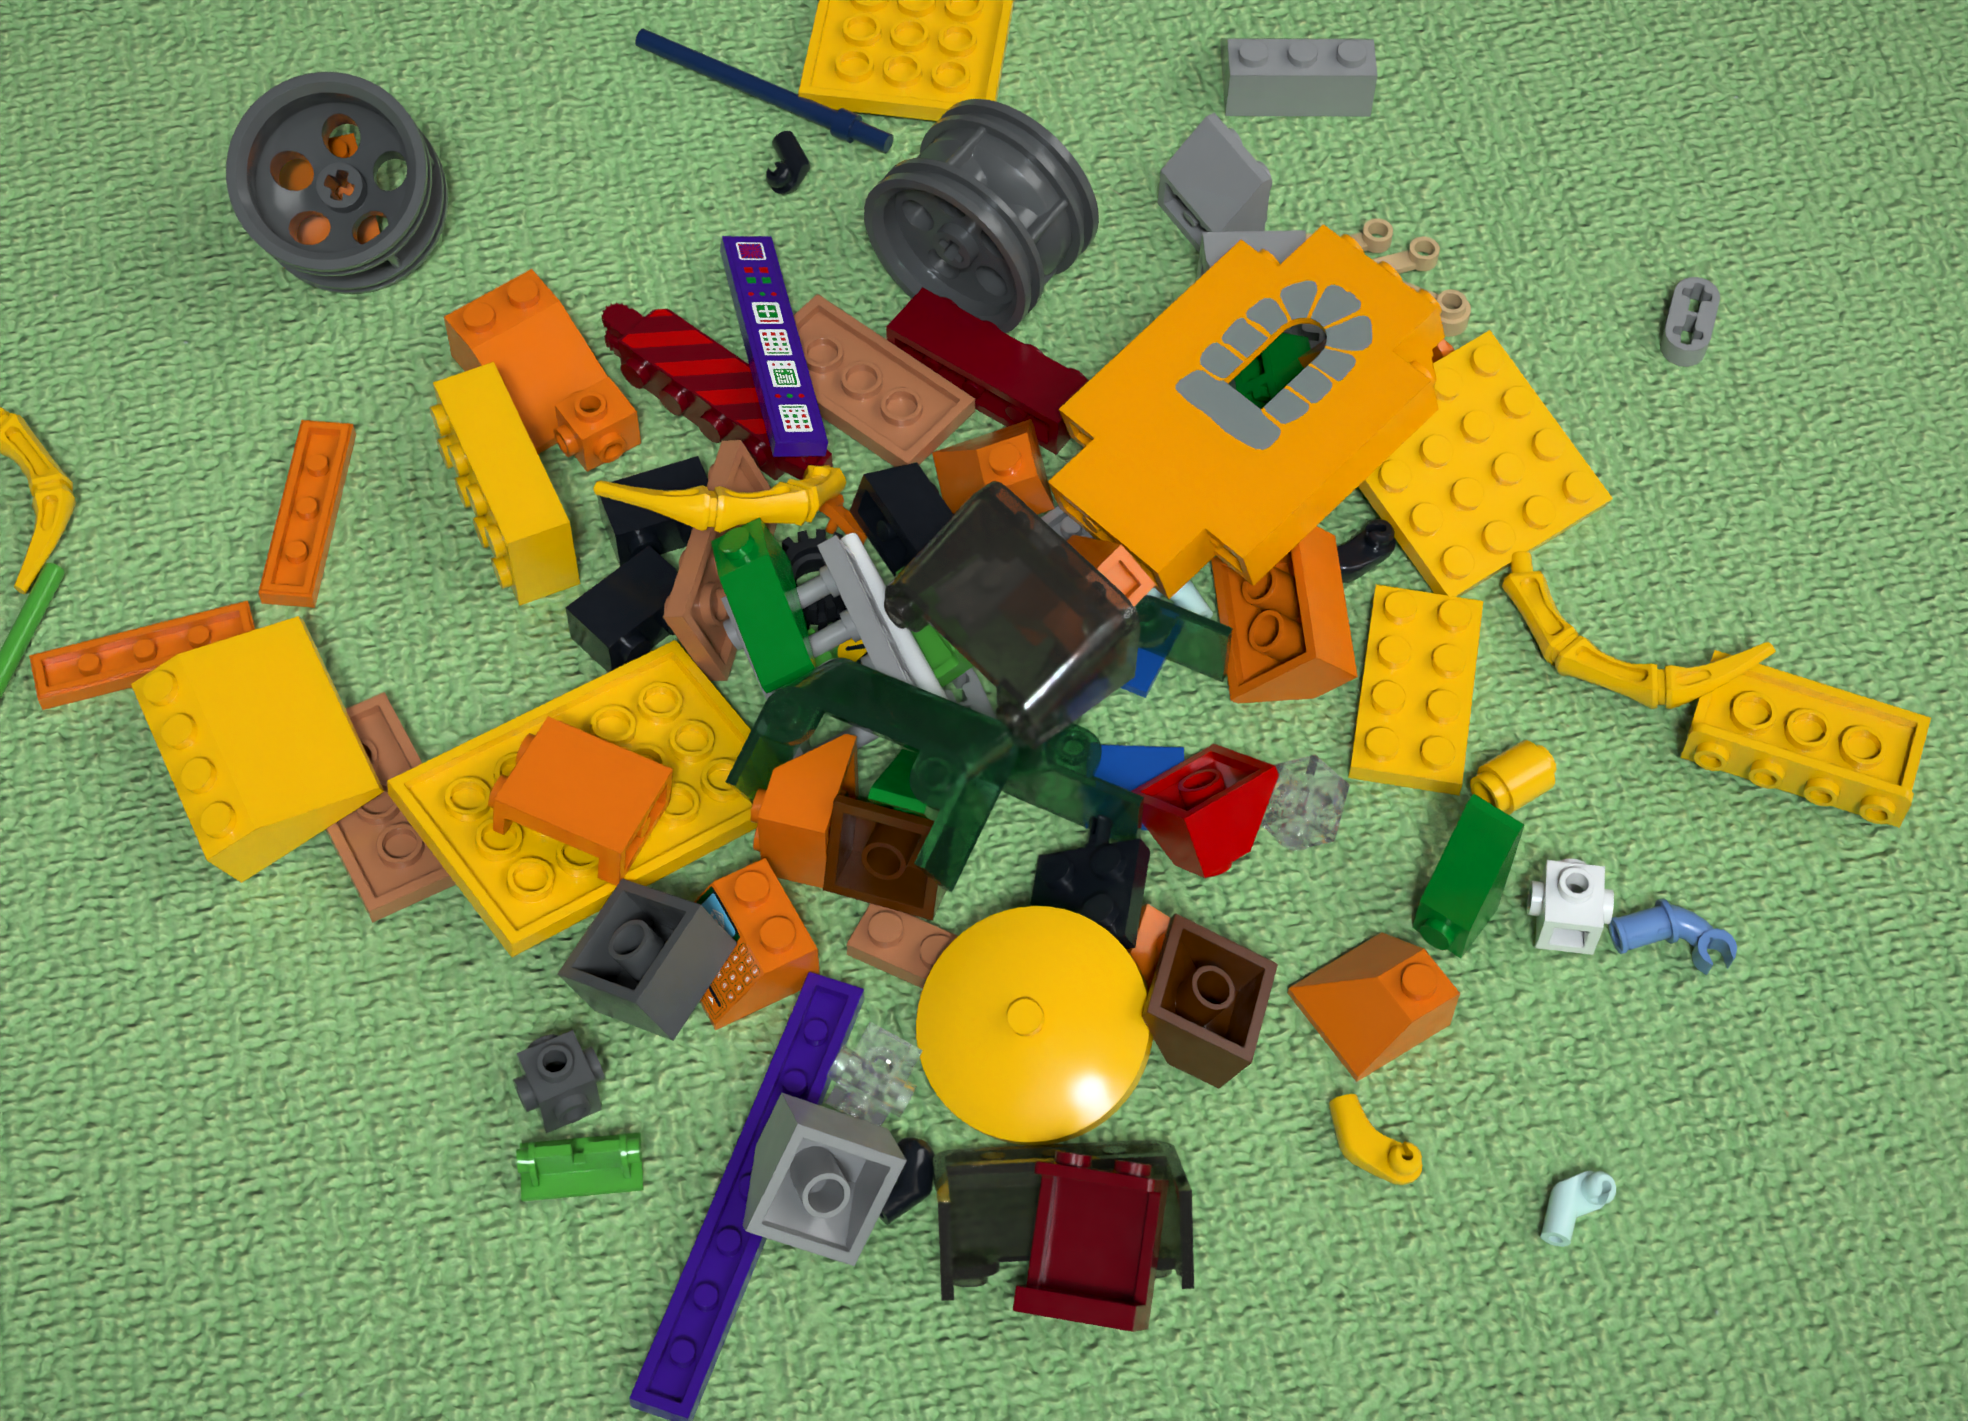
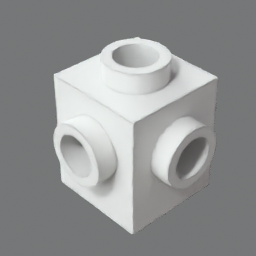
M1578 859L1546 861L1540 881H1531L1528 890L1527 915L1536 916L1535 948L1594 954L1604 924H1610L1613 914L1614 891L1604 889L1605 866L1587 865L1584 861Z

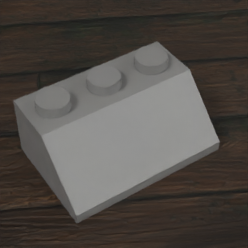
M1221 38L1225 116L1371 117L1378 76L1374 39Z

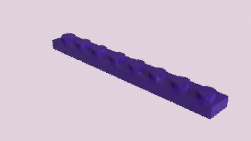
M808 973L629 1397L632 1408L670 1421H693L767 1240L765 1237L746 1232L743 1227L756 1144L781 1093L820 1106L822 1105L865 1000L863 988L816 973Z

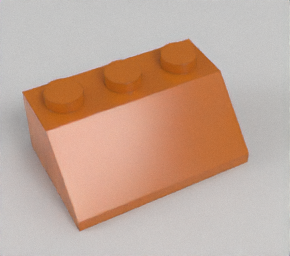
M1316 526L1254 586L1217 556L1211 559L1231 701L1239 704L1315 699L1358 677L1335 535Z

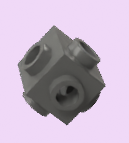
M573 1030L559 1036L551 1034L540 1037L533 1041L526 1050L516 1053L522 1075L513 1079L515 1089L526 1113L536 1109L546 1134L602 1110L596 1084L605 1080L602 1067L592 1046L581 1049Z

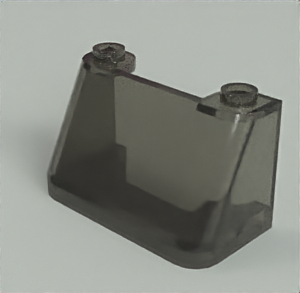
M992 481L972 494L886 586L884 609L890 620L898 628H907L915 633L923 630L929 624L934 627L997 688L998 708H996L995 713L998 722L1009 735L1013 737L1019 736L1033 750L1135 677L1140 619L1130 600L1010 489L1000 482Z

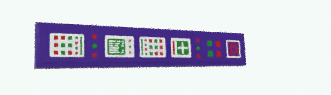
M722 236L720 253L773 457L826 456L828 439L772 236Z

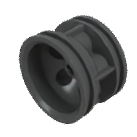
M315 72L293 77L274 86L260 96L243 115L232 136L227 153L226 183L230 202L238 220L249 236L260 247L274 257L287 271L308 285L339 294H363L382 290L398 283L413 273L427 259L437 244L444 228L448 209L447 180L441 161L431 143L417 127L404 107L391 94L371 81L339 72ZM342 124H353L360 131V144L357 151L347 158L333 155L328 146L331 132ZM304 159L311 163L314 177L312 183L307 188L294 191L281 187L279 182L280 171L290 160ZM391 159L405 161L407 164V174L403 183L391 191L380 189L376 180L380 166ZM349 182L354 191L350 196L343 193L341 200L335 194L338 186L346 188V184ZM320 215L329 220L330 232L322 242L314 245H304L298 242L297 230L304 219L309 216ZM374 215L387 218L389 225L381 233L364 244L358 242L357 230L364 219Z
M968 99L950 107L939 121L927 131L922 140L920 154L917 158L899 162L869 192L864 205V222L870 243L877 257L889 275L908 296L913 298L923 287L939 297L951 299L959 308L981 320L994 323L1002 332L1008 333L1039 302L1045 284L1053 275L1067 270L1092 243L1098 231L1099 212L1095 194L1084 171L1067 148L1051 132L1031 117L1008 105L986 99Z

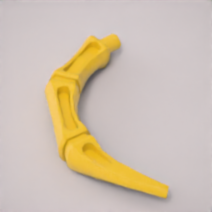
M0 407V453L15 461L28 479L30 493L33 496L32 508L36 516L34 532L14 584V588L18 592L26 594L64 533L75 508L76 500L73 494V482L45 449L21 415L10 413Z
M808 465L802 480L790 478L787 483L779 482L770 490L758 492H735L722 486L715 487L714 491H709L708 487L703 485L686 490L664 491L600 480L594 486V493L654 511L700 531L707 530V527H713L714 531L720 533L737 525L747 524L759 517L764 523H784L802 526L805 521L812 522L821 506L829 499L836 498L844 490L846 479L840 468H833L829 465Z
M1519 551L1512 554V562L1510 563L1512 573L1506 576L1502 583V588L1514 602L1527 623L1544 659L1549 664L1555 665L1560 675L1571 676L1629 697L1650 709H1656L1658 705H1665V708L1673 709L1689 703L1725 685L1776 652L1771 643L1764 642L1714 662L1692 667L1668 665L1664 669H1657V664L1630 663L1600 651L1589 639L1581 635L1579 636L1577 630L1558 611L1542 572L1533 571L1532 556L1529 552Z

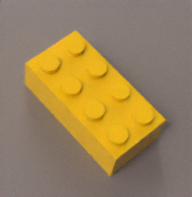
M491 362L433 382L437 404L430 406L429 409L435 428L441 437L437 439V445L446 468L454 467L458 475L454 480L463 506L465 508L472 506L476 515L472 519L482 547H490L494 558H491V563L500 587L504 589L511 586L517 602L521 606L579 585L580 579L570 521L495 363Z

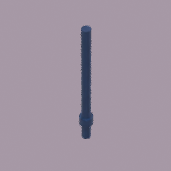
M644 28L636 36L635 44L637 47L830 129L831 135L848 143L856 140L884 153H887L892 146L894 139L892 134L862 122V116L844 108L836 111L813 100L798 97V94Z

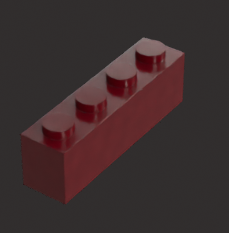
M923 287L886 326L887 340L975 398V409L1006 427L1031 419L1035 427L1039 446L1055 455L1071 439L1059 408L1089 381L1080 371L1061 365L1045 356L1037 347L1018 341L1002 332L994 323L975 317L959 308L951 299L939 297Z

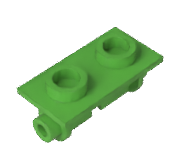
M640 1132L540 1142L532 1141L520 1143V1149L516 1150L518 1173H521L522 1202L644 1190Z

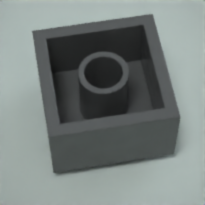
M621 879L557 975L594 1011L674 1041L734 950L737 942L702 905Z

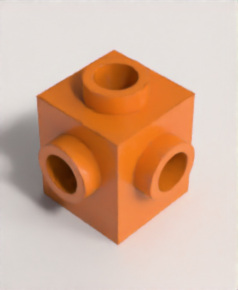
M610 377L584 390L575 391L563 401L555 404L558 427L553 430L557 444L568 458L574 455L587 472L603 463L615 461L624 452L641 444L637 411Z

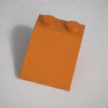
M533 269L526 271L444 316L452 357L464 371L491 362L495 363L537 454L557 444L553 430L558 427L555 404L563 401L571 393L584 390L608 377L560 300Z

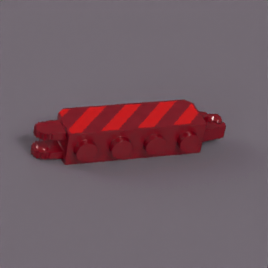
M617 302L616 304L610 303V306H606V309L602 310V323L607 328V331H605L606 335H604L606 347L610 348V351H614V354L620 358V369L625 379L635 388H644L656 396L672 414L676 416L683 415L693 422L710 441L719 443L728 440H741L758 468L775 481L785 472L802 480L808 465H829L833 467L832 453L828 450L826 451V456L773 457L749 364L669 309H653L644 317L633 308L629 309L628 305L618 304Z

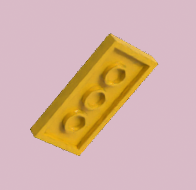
M1376 584L1348 778L1460 795L1463 784L1483 601L1455 596L1449 598L1447 595Z

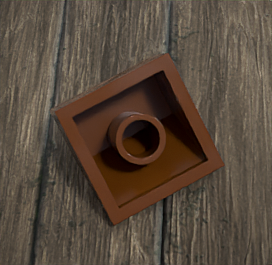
M837 794L833 801L823 890L933 921L952 880L958 834L950 825Z
M1176 913L1170 918L1142 1018L1167 1064L1219 1089L1253 1061L1278 964Z

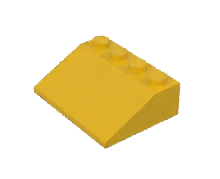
M299 616L179 653L131 684L206 860L241 883L384 792L304 620Z

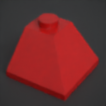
M1213 744L1125 794L1128 805L1175 866L1207 878L1226 872L1231 868L1232 862L1251 852L1279 774L1275 765Z

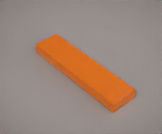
M301 420L258 592L262 604L315 608L355 443L356 432L354 424Z
M247 600L29 655L37 698L42 710L132 688L131 684L179 653L255 630L249 602Z

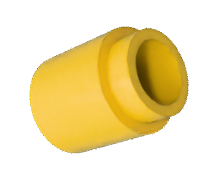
M1522 740L1478 768L1477 775L1470 780L1472 795H1477L1510 815L1554 787L1557 770L1556 763L1551 753L1544 746L1535 745L1528 740Z

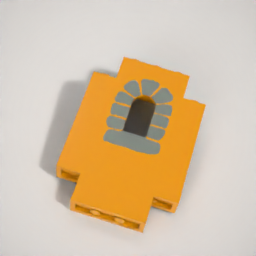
M1324 224L1281 264L1269 251L1265 249L1257 251L1241 239L1059 408L1071 438L1084 447L1048 481L1060 509L1094 538L1122 544L1156 584L1154 588L1168 599L1176 594L1214 556L1220 558L1254 586L1439 410L1433 387L1437 378L1432 361L1434 356L1432 349L1445 338L1440 316L1442 312L1441 306L1426 290L1419 289L1415 291L1404 283L1399 273L1385 261L1377 263L1365 255L1362 247L1348 234L1339 236ZM1297 324H1313L1321 328L1327 336L1324 349L1262 409L1228 384L1286 329Z

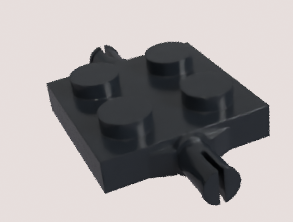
M1097 815V818L1092 816L1089 819L1087 841L1083 847L1039 855L1030 906L1055 907L1078 913L1105 928L1125 949L1135 948L1150 849L1141 838L1109 843L1111 829L1113 828L1112 819L1104 815Z

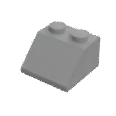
M781 1093L756 1144L743 1227L746 1232L855 1266L907 1160L889 1129Z

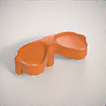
M839 494L836 498L826 501L819 509L820 512L830 518L825 528L826 532L834 534L839 527L846 535L856 533L864 545L867 536L850 511L843 507V495Z

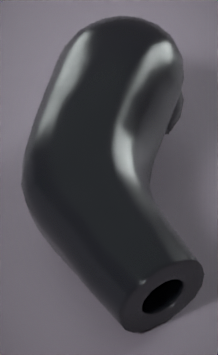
M1374 519L1367 524L1365 530L1352 540L1337 546L1343 583H1349L1360 578L1392 554L1396 546V539L1394 538L1395 531L1389 522L1383 519Z

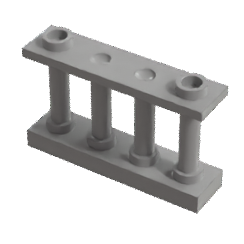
M837 535L820 543L817 546L826 565L819 568L820 575L797 587L801 607L804 609L832 594L834 598L841 595L847 609L840 612L841 619L809 636L814 659L851 638L855 642L862 640L868 654L861 657L862 664L791 703L783 687L768 694L761 687L790 751V754L784 757V762L795 759L844 734L857 736V749L894 729L897 733L906 730L919 745L938 736V730L855 556ZM725 596L721 600L729 619L723 621L724 629L738 651L744 649L759 682L731 607ZM872 683L876 687L883 684L890 699L882 703L883 710L811 749L800 725L801 722Z

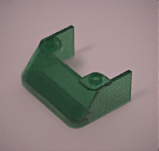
M1145 595L1078 663L1070 661L1055 644L994 753L993 778L998 788L1010 796L1080 826L1086 827L1087 824L1088 829L1089 819L1092 816L1096 818L1097 815L1107 816L1113 821L1110 838L1118 842L1141 838L1144 797L1094 776L1101 762V744L1094 733L1079 726L1078 723L1122 642L1144 649L1223 682L1228 670L1233 628L1155 596Z
M847 658L830 659L774 692L765 702L725 782L753 804L757 790L759 788L767 790L773 769L794 758L801 743L814 734L824 714L917 752L919 755L910 772L911 790L920 802L939 811V814L914 864L942 889L953 892L1017 760L1018 743L1013 733L997 719Z

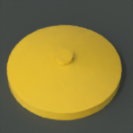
M1027 906L1004 910L990 915L963 931L949 944L933 965L920 995L916 1018V1040L923 1070L930 1085L944 1105L966 1124L989 1137L1003 1142L1030 1146L1050 1145L1079 1137L1093 1130L1117 1112L1130 1097L1144 1073L1153 1042V1036L1142 1018L1149 993L1146 981L1137 963L1124 946L1105 928L1078 913L1048 906Z

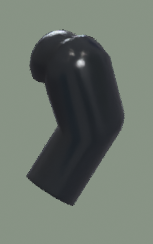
M783 131L777 134L772 141V146L781 161L775 162L777 168L774 172L769 168L766 171L767 183L775 193L782 195L796 191L811 166L793 132Z
M906 1137L897 1143L907 1161L879 1215V1218L887 1225L926 1199L933 1190L936 1157L927 1141L915 1137Z

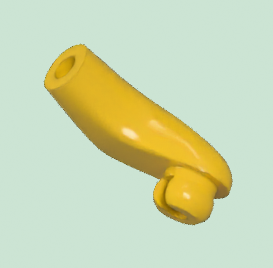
M1356 1094L1338 1096L1329 1102L1338 1145L1348 1161L1362 1170L1395 1185H1407L1419 1178L1423 1167L1421 1151L1411 1142L1404 1141V1143H1401L1378 1132L1368 1120Z

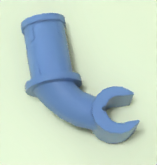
M1664 898L1658 899L1655 907L1618 918L1613 917L1610 924H1608L1612 942L1620 954L1665 939L1670 944L1678 942L1679 938L1684 939L1694 946L1692 951L1693 964L1705 975L1709 973L1713 966L1707 949L1719 951L1723 956L1727 969L1734 961L1737 952L1736 941L1727 931L1718 928L1714 929L1705 919L1694 912L1671 905Z

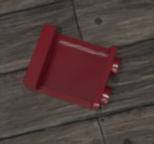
M1055 1151L1054 1162L1036 1161L1034 1173L1041 1174L1042 1181L1027 1285L1016 1286L1013 1311L1131 1332L1148 1330L1169 1180L1150 1177L1152 1165L1115 1160L1113 1171L1091 1168L1092 1156L1072 1152Z

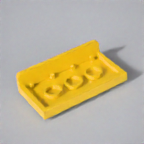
M1714 650L1710 663L1731 655ZM1758 663L1725 685L1698 698L1680 758L1695 762L1706 770L1723 771L1748 779L1762 788H1776L1804 797L1809 802L1818 806H1832L1860 815L1871 823L1888 824L1900 828L1913 801L1914 793L1912 789L1931 717Z

